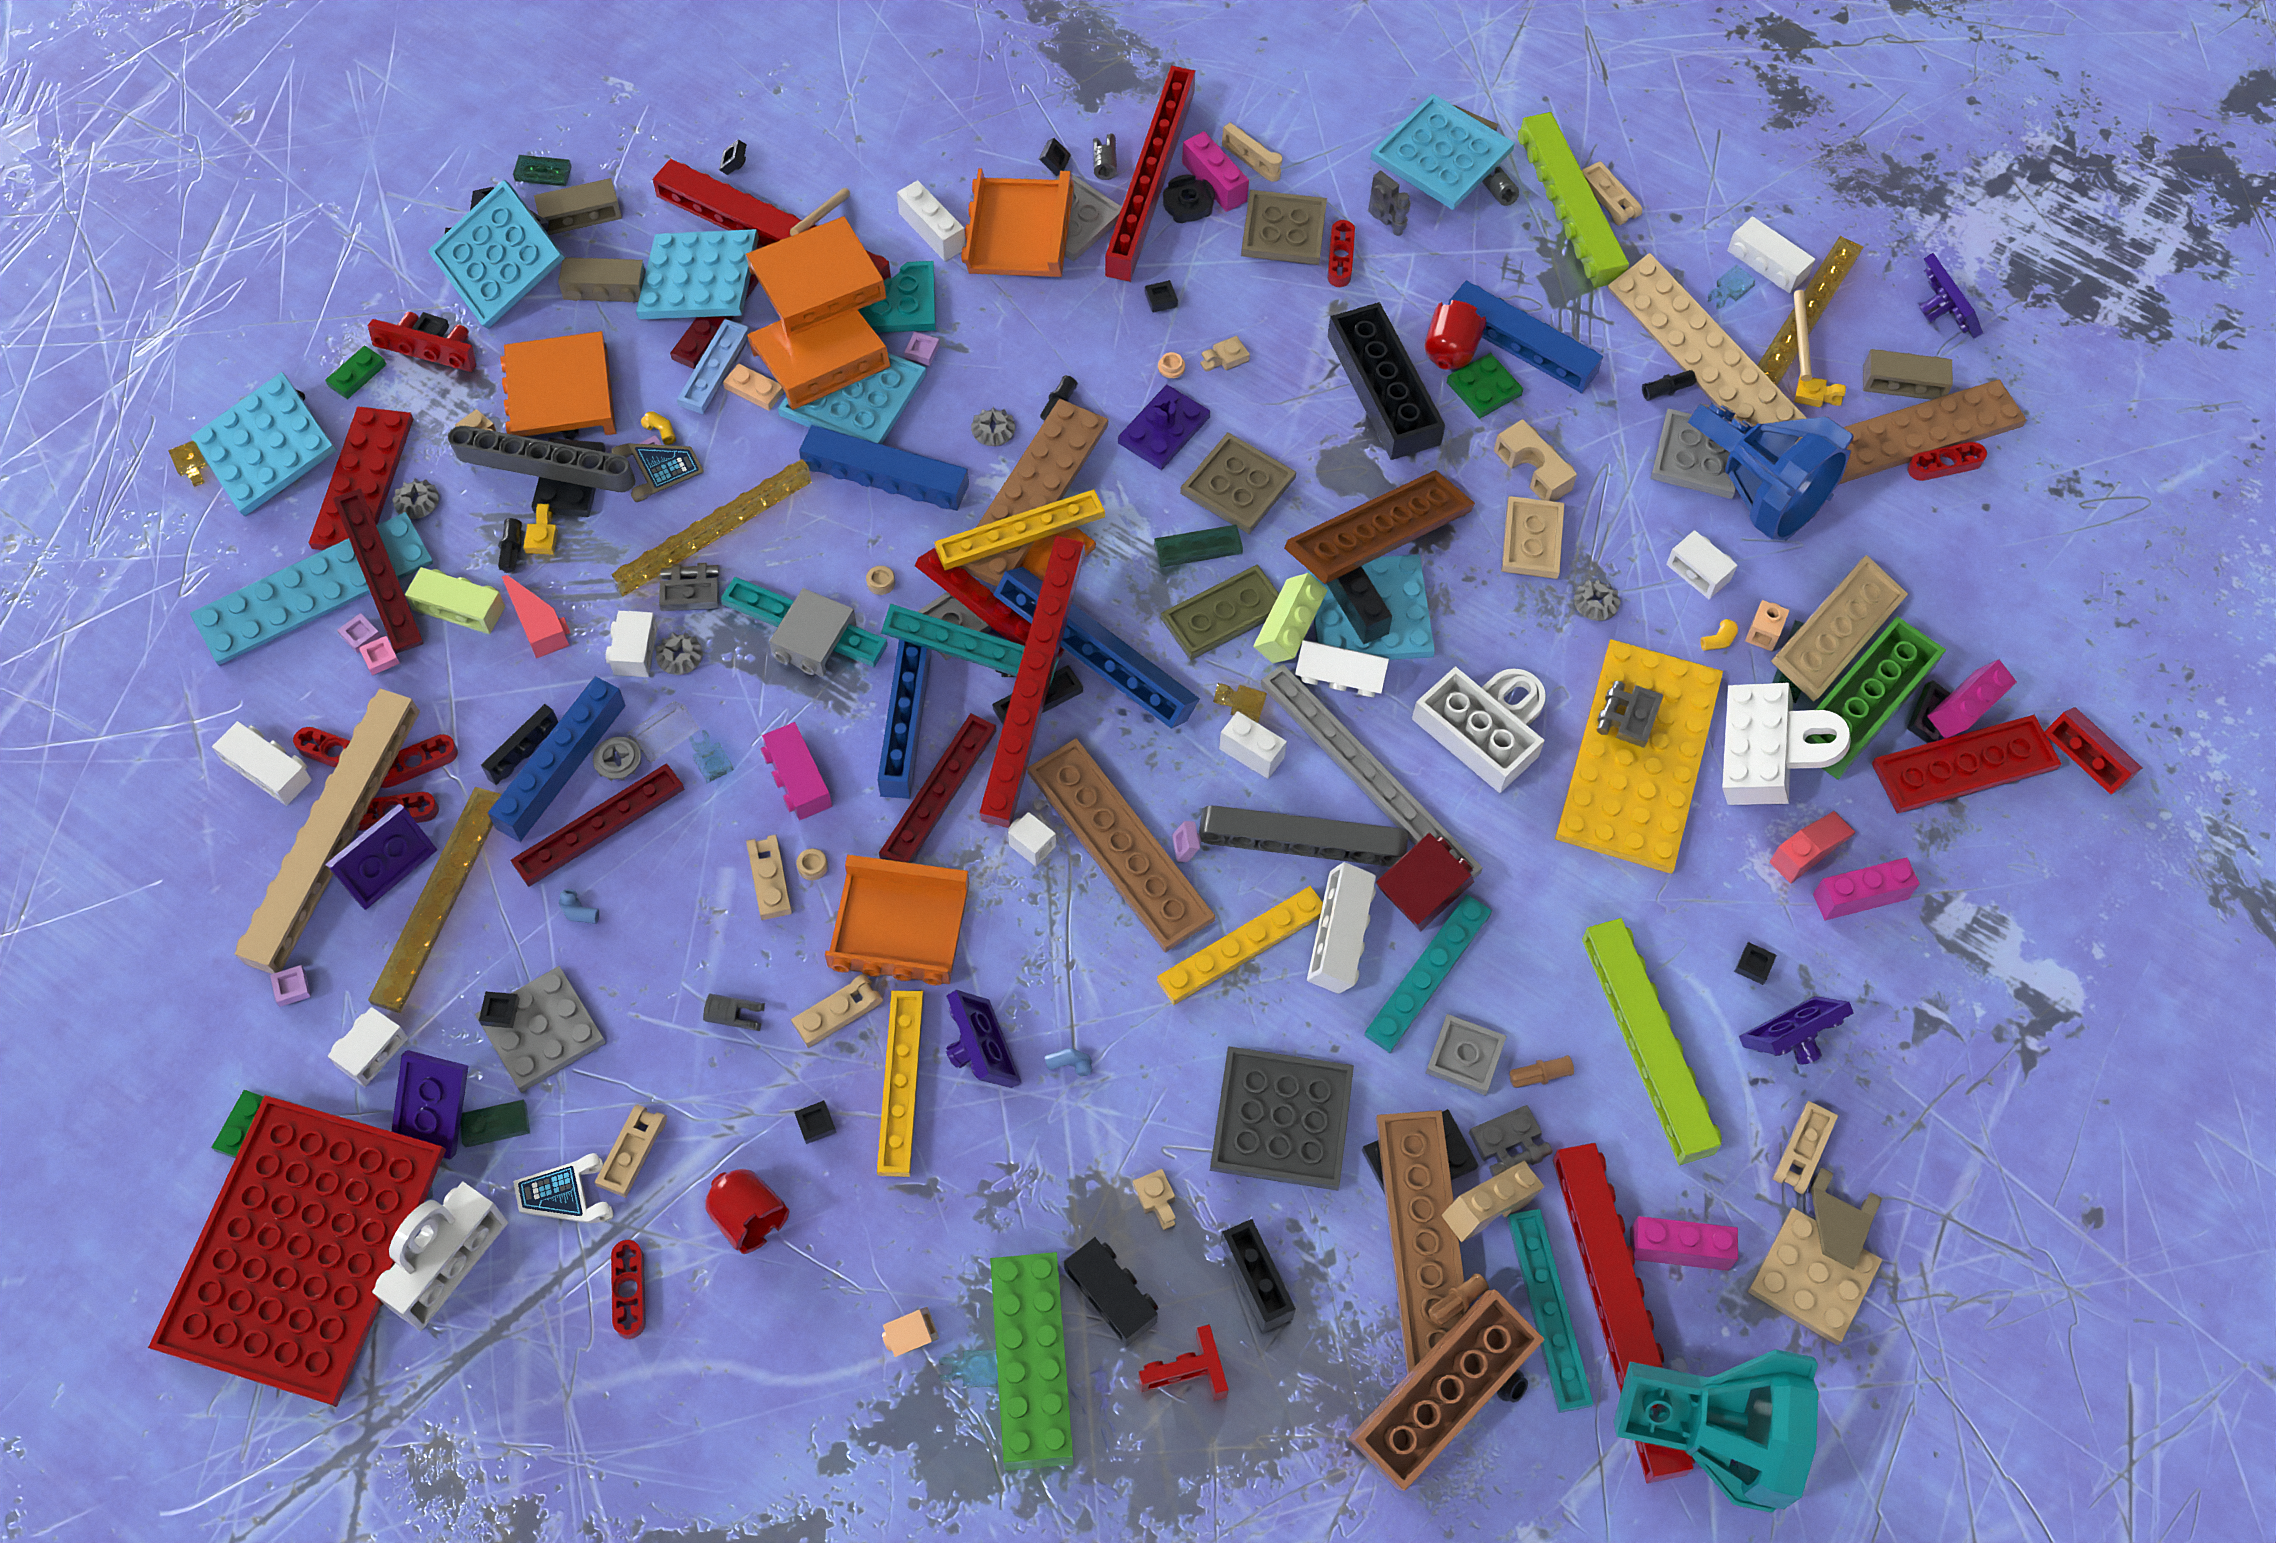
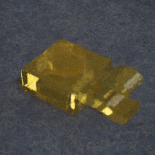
M194 440L168 450L180 476L187 474L194 487L205 483L199 469L207 466Z
M1218 683L1213 702L1232 707L1230 715H1235L1238 711L1258 723L1267 693L1239 685L1236 692L1230 686Z

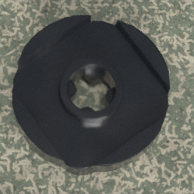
M1180 175L1168 182V187L1163 192V206L1173 216L1175 222L1196 221L1212 214L1215 192L1207 180L1203 179L1202 182L1196 180L1194 175ZM1188 195H1189L1190 198H1194V199H1193V200H1185V196H1188Z

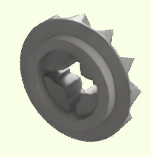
M993 406L989 411L982 409L979 415H974L971 431L978 442L987 446H998L1012 438L1015 432V423L1012 415H1008L1005 409L998 411ZM992 421H995L996 427L992 433L990 424Z
M415 478L411 483L403 481V487L395 489V497L392 500L399 514L406 512L410 519H417L427 516L436 508L439 502V494L435 485H431L427 479L418 481ZM418 492L419 497H417V501H415L414 505L411 498H413L414 494Z
M1599 579L1595 582L1587 580L1582 586H1578L1574 595V604L1579 613L1595 621L1607 620L1614 616L1618 611L1621 601L1618 598V590H1613L1610 583H1601ZM1596 594L1597 597H1603L1602 603H1599L1598 600L1592 601L1593 595Z
M673 632L671 637L667 639L662 638V643L656 647V660L659 667L673 675L691 672L699 665L703 656L702 647L697 638L689 636L686 632L683 635H677ZM682 646L684 653H680L675 660V656L672 651H678V649Z
M612 737L598 745L593 754V765L600 777L604 776L611 782L613 779L619 778L624 780L629 774H635L638 765H641V752L638 745L631 739ZM615 751L623 758L621 759L622 764L619 767L615 762H612L614 761Z

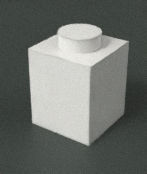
M1029 812L1022 819L1017 818L1008 829L1009 846L1035 867L1056 847V833Z

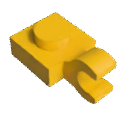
M1800 375L1794 402L1820 408L1823 402L1840 406L1845 396L1846 386L1842 384L1826 386L1827 380L1814 377L1810 381H1802Z
M537 504L536 524H527L523 547L526 554L554 555L558 529L556 525L551 524L553 513L549 512V504Z

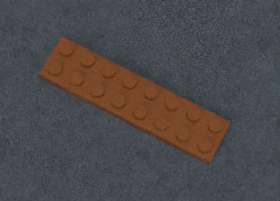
M1434 470L1288 539L1284 549L1321 582L1326 584L1471 512L1475 502L1437 470Z

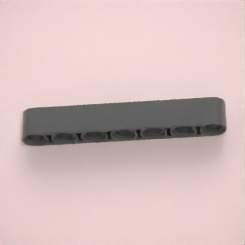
M457 426L448 433V441L456 457L465 463L615 492L629 491L635 485L636 480L630 464L621 455L470 426Z
M1222 806L1204 807L1201 812L1199 827L1201 841L1211 845L1392 867L1407 853L1408 833L1393 827Z

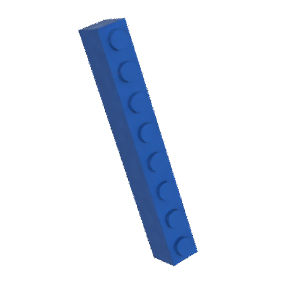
M1022 566L1005 571L993 595L1028 622L1032 623L1043 581ZM1072 603L1060 646L1172 729L1187 722L1200 698Z

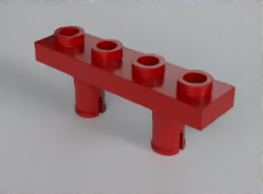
M409 311L404 314V317L397 325L372 319L367 325L372 345L375 347L472 372L476 367L473 347L470 344L464 343L469 338V331L462 325H455L447 338L412 329L419 317Z

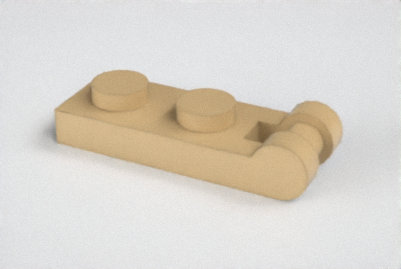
M1231 122L1223 127V147L1267 180L1275 182L1280 179L1281 154L1277 152L1271 153L1261 143L1256 142Z
M1601 161L1581 170L1594 196L1612 215L1616 225L1620 226L1626 223L1630 217L1634 219L1642 215V207L1639 202Z
M777 835L767 836V839L756 841V839L746 840L761 920L792 914ZM770 851L771 857L759 858V853Z
M866 974L857 976L849 985L791 1019L794 1028L808 1048L881 1004L883 998L878 991H873L870 986L872 982ZM861 994L863 999L856 1003L853 997Z
M1808 1101L1802 1110L1772 1180L1780 1184L1784 1181L1793 1186L1794 1191L1803 1195L1838 1115ZM1791 1164L1802 1168L1800 1175L1789 1170Z
M636 1104L594 1182L596 1186L626 1198L659 1133L663 1131L667 1122V1116L659 1112L655 1114L647 1112L646 1107ZM641 1124H645L648 1127L646 1131L643 1132L637 1129L638 1126Z

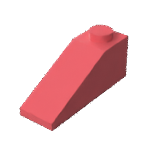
M502 576L536 659L569 646L565 635L569 634L570 630L565 618L558 619L553 607L510 576Z
M1833 811L1799 830L1782 843L1769 863L1791 884L1852 837L1855 831Z

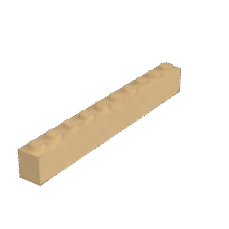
M379 688L375 697L370 699L367 705V712L362 721L355 726L353 737L348 747L341 752L336 769L326 779L324 791L319 800L313 803L307 822L297 832L295 844L290 853L284 856L277 877L268 885L265 899L261 906L254 911L251 924L245 935H242L237 942L234 954L245 965L271 974L282 971L333 876V873L325 864L350 844L359 827L358 824L363 820L369 804L377 794L420 713L411 698Z

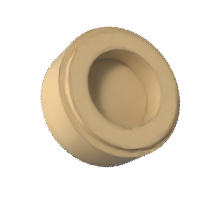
M886 566L871 568L866 575L867 587L872 593L877 595L891 592L895 586L893 571Z
M818 849L804 850L799 854L796 861L799 874L807 880L820 879L828 869L826 856Z

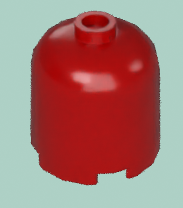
M1452 300L1450 305H1443L1441 302L1435 308L1424 346L1428 358L1439 368L1444 370L1460 369L1467 366L1474 357L1487 325L1486 317L1483 316L1481 318L1476 313L1477 308L1466 302Z
M737 1169L728 1173L723 1172L716 1176L706 1196L705 1209L710 1219L732 1247L739 1250L742 1254L753 1252L766 1244L767 1240L764 1237L774 1227L779 1231L787 1221L790 1212L784 1202L755 1172L746 1169Z

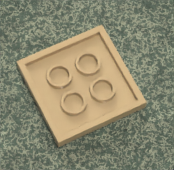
M1792 1208L1747 1292L1838 1346L1842 1342L1882 1259L1863 1248L1857 1265L1852 1270L1823 1255L1817 1222Z

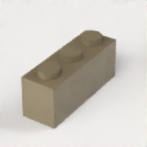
M611 178L534 195L538 215L549 221L548 235L622 219Z
M566 257L561 264L558 283L564 300L638 302L646 271L643 260Z
M1870 349L1863 364V391L1933 400L1948 395L1953 385L1952 359Z

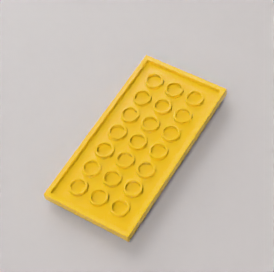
M1610 639L1555 840L1666 873H1673L1723 674L1722 670ZM1615 681L1623 682L1625 684L1624 692L1632 694L1635 685L1663 694L1645 748L1616 738L1619 731L1617 727H1610L1607 735L1597 732L1599 725L1597 718L1600 711L1605 708V696ZM1619 705L1616 713L1624 715L1627 707Z

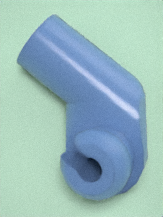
M564 889L560 893L559 907L567 919L575 922L597 924L599 909L583 907L577 898L576 891L573 889Z
M1066 1048L1045 1055V1062L1049 1070L1070 1065L1075 1067V1072L1079 1076H1087L1093 1070L1090 1056L1073 1048Z

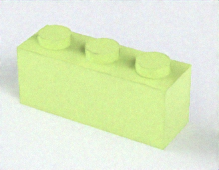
M420 567L405 593V597L412 610L487 634H491L505 609L501 595L495 588L488 585L483 587L473 584L463 577L457 579L437 569L429 570Z
M1309 573L1287 579L1253 647L1271 663L1295 658L1328 590Z

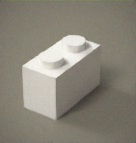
M1695 530L1672 549L1666 564L1708 599L1712 598L1731 581L1738 566L1730 556L1722 553L1709 539L1701 536Z
M618 610L617 619L611 624L612 645L606 649V663L610 664L614 675L649 677L658 629L653 612Z
M1237 711L1221 731L1219 749L1269 779L1285 757L1287 741Z
M371 1007L366 1013L361 1014L356 1019L353 1028L344 1038L335 1042L328 1058L339 1070L363 1087H366L408 1040V1037L399 1025Z

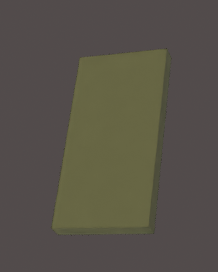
M1257 564L1161 613L1160 618L1187 657L1192 660L1265 623L1279 593Z

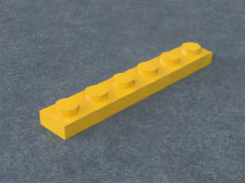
M1095 489L934 541L935 550L944 570L1105 518V510Z
M1309 886L1158 975L1157 982L1172 1004L1175 1005L1319 919L1323 902L1312 887Z
M891 990L877 1161L878 1176L910 1177L924 999L923 991Z

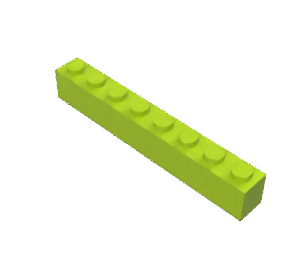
M1552 112L1523 118L1521 129L1518 130L1519 143L1524 145L1528 161L1533 163L1538 181L1543 183L1547 199L1552 201L1556 217L1562 221L1566 237L1571 239L1576 257L1581 259L1584 265L1586 277L1591 279L1595 288L1609 285L1628 270L1629 262Z
M1622 918L1587 927L1582 938L1583 945L1678 1165L1715 1155L1722 1145L1721 1132L1709 1117V1106L1706 1098L1700 1095L1697 1090L1695 1073L1690 1066L1686 1065L1683 1058L1682 1044L1678 1038H1674L1670 1028V1017L1665 1009L1662 1010L1658 1001L1656 985L1649 981L1646 974L1645 960L1641 954H1637L1633 945L1634 937L1631 929L1625 927Z

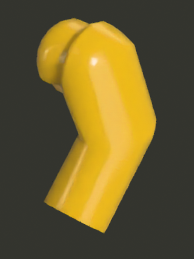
M654 411L645 413V416L641 418V425L645 429L652 430L655 427L659 430L665 445L673 444L676 441L671 422L667 418Z
M1730 619L1722 620L1719 624L1721 627L1716 635L1701 637L1700 644L1702 650L1707 651L1729 647L1738 634L1736 622Z

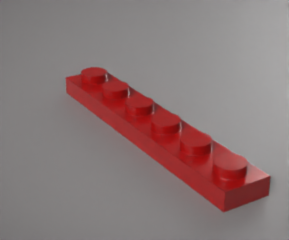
M935 548L918 557L915 567L1008 641L1023 646L1026 645L1031 627L1030 622L993 595L994 593L964 569L957 566L944 570ZM1061 646L1057 656L1059 657V659L1062 657L1063 652L1065 650Z

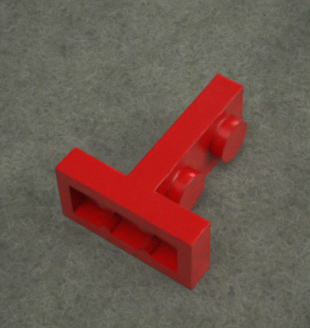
M1210 1324L1197 1327L1196 1339L1201 1355L1196 1356L1195 1352H1189L1176 1357L1175 1362L1163 1364V1361H1155L1144 1365V1370L1139 1371L1138 1374L1141 1392L1207 1375L1213 1400L1217 1401L1227 1398L1229 1389Z

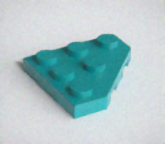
M934 261L906 262L900 267L898 274L891 279L888 277L884 280L886 299L858 309L875 333L936 330Z

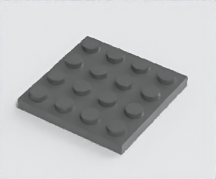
M1228 1046L1210 1171L1338 1191L1354 1065Z

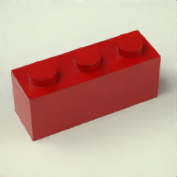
M2076 707L2063 712L2044 732L2051 741L2111 795L2122 789L2143 769Z

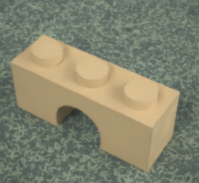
M1523 419L1497 435L1494 452L1511 469L1522 463H1529L1537 468L1533 473L1529 488L1541 500L1555 502L1573 490L1577 477L1574 468L1569 463H1566L1557 454L1554 447L1548 445L1539 436L1536 429L1529 426Z
M1524 1160L1461 1194L1441 1216L1459 1240L1463 1242L1483 1231L1501 1214L1506 1218L1509 1214H1513L1526 1207L1545 1186Z

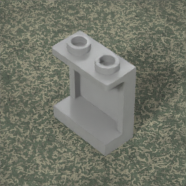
M802 588L769 641L772 655L780 663H790L809 675L816 674L823 677L826 673L825 663L849 624L853 626L857 624L854 609Z

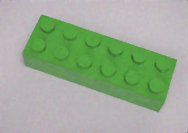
M1897 616L1815 709L1831 711L1842 717L1848 725L1851 737L1850 748L1846 755L1837 763L1822 769L1839 780L1933 671L1946 649ZM1812 734L1807 736L1804 741L1809 744L1831 743L1836 739V736L1833 734Z
M1057 1252L990 1258L1005 1471L1073 1465Z

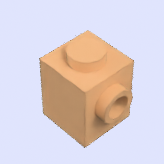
M1762 600L1753 618L1745 642L1773 651L1789 610L1776 603Z
M928 1307L883 1324L885 1330L882 1333L884 1344L888 1351H893L895 1357L939 1339Z

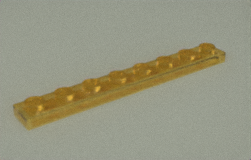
M1839 236L1804 291L1808 337L1863 250V246L1842 236ZM1795 307L1757 365L1776 386H1778L1799 353Z
M801 459L794 464L786 466L783 471L771 478H766L748 492L741 493L735 500L725 506L718 507L713 513L700 521L693 522L687 529L677 535L670 536L665 542L652 550L645 551L639 558L629 564L622 565L611 574L616 590L624 597L660 575L661 568L672 567V564H678L811 483L808 465Z
M479 787L474 788L368 999L371 1005L401 1013L492 829L493 823L488 812L502 794Z

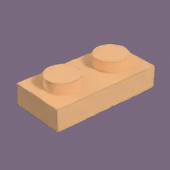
M739 363L723 381L724 389L768 411L784 394V389L779 383Z

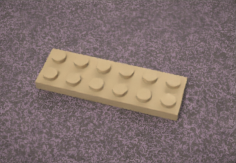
M1864 556L1776 654L1771 662L1814 702L1824 693L1905 599L1908 593L1870 557Z

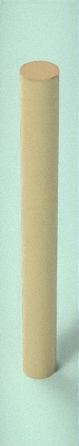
M847 188L841 189L790 230V235L793 236L811 228L850 196V191Z
M1796 290L1794 292L1800 375L1802 381H1810L1812 379L1805 293L1803 290Z

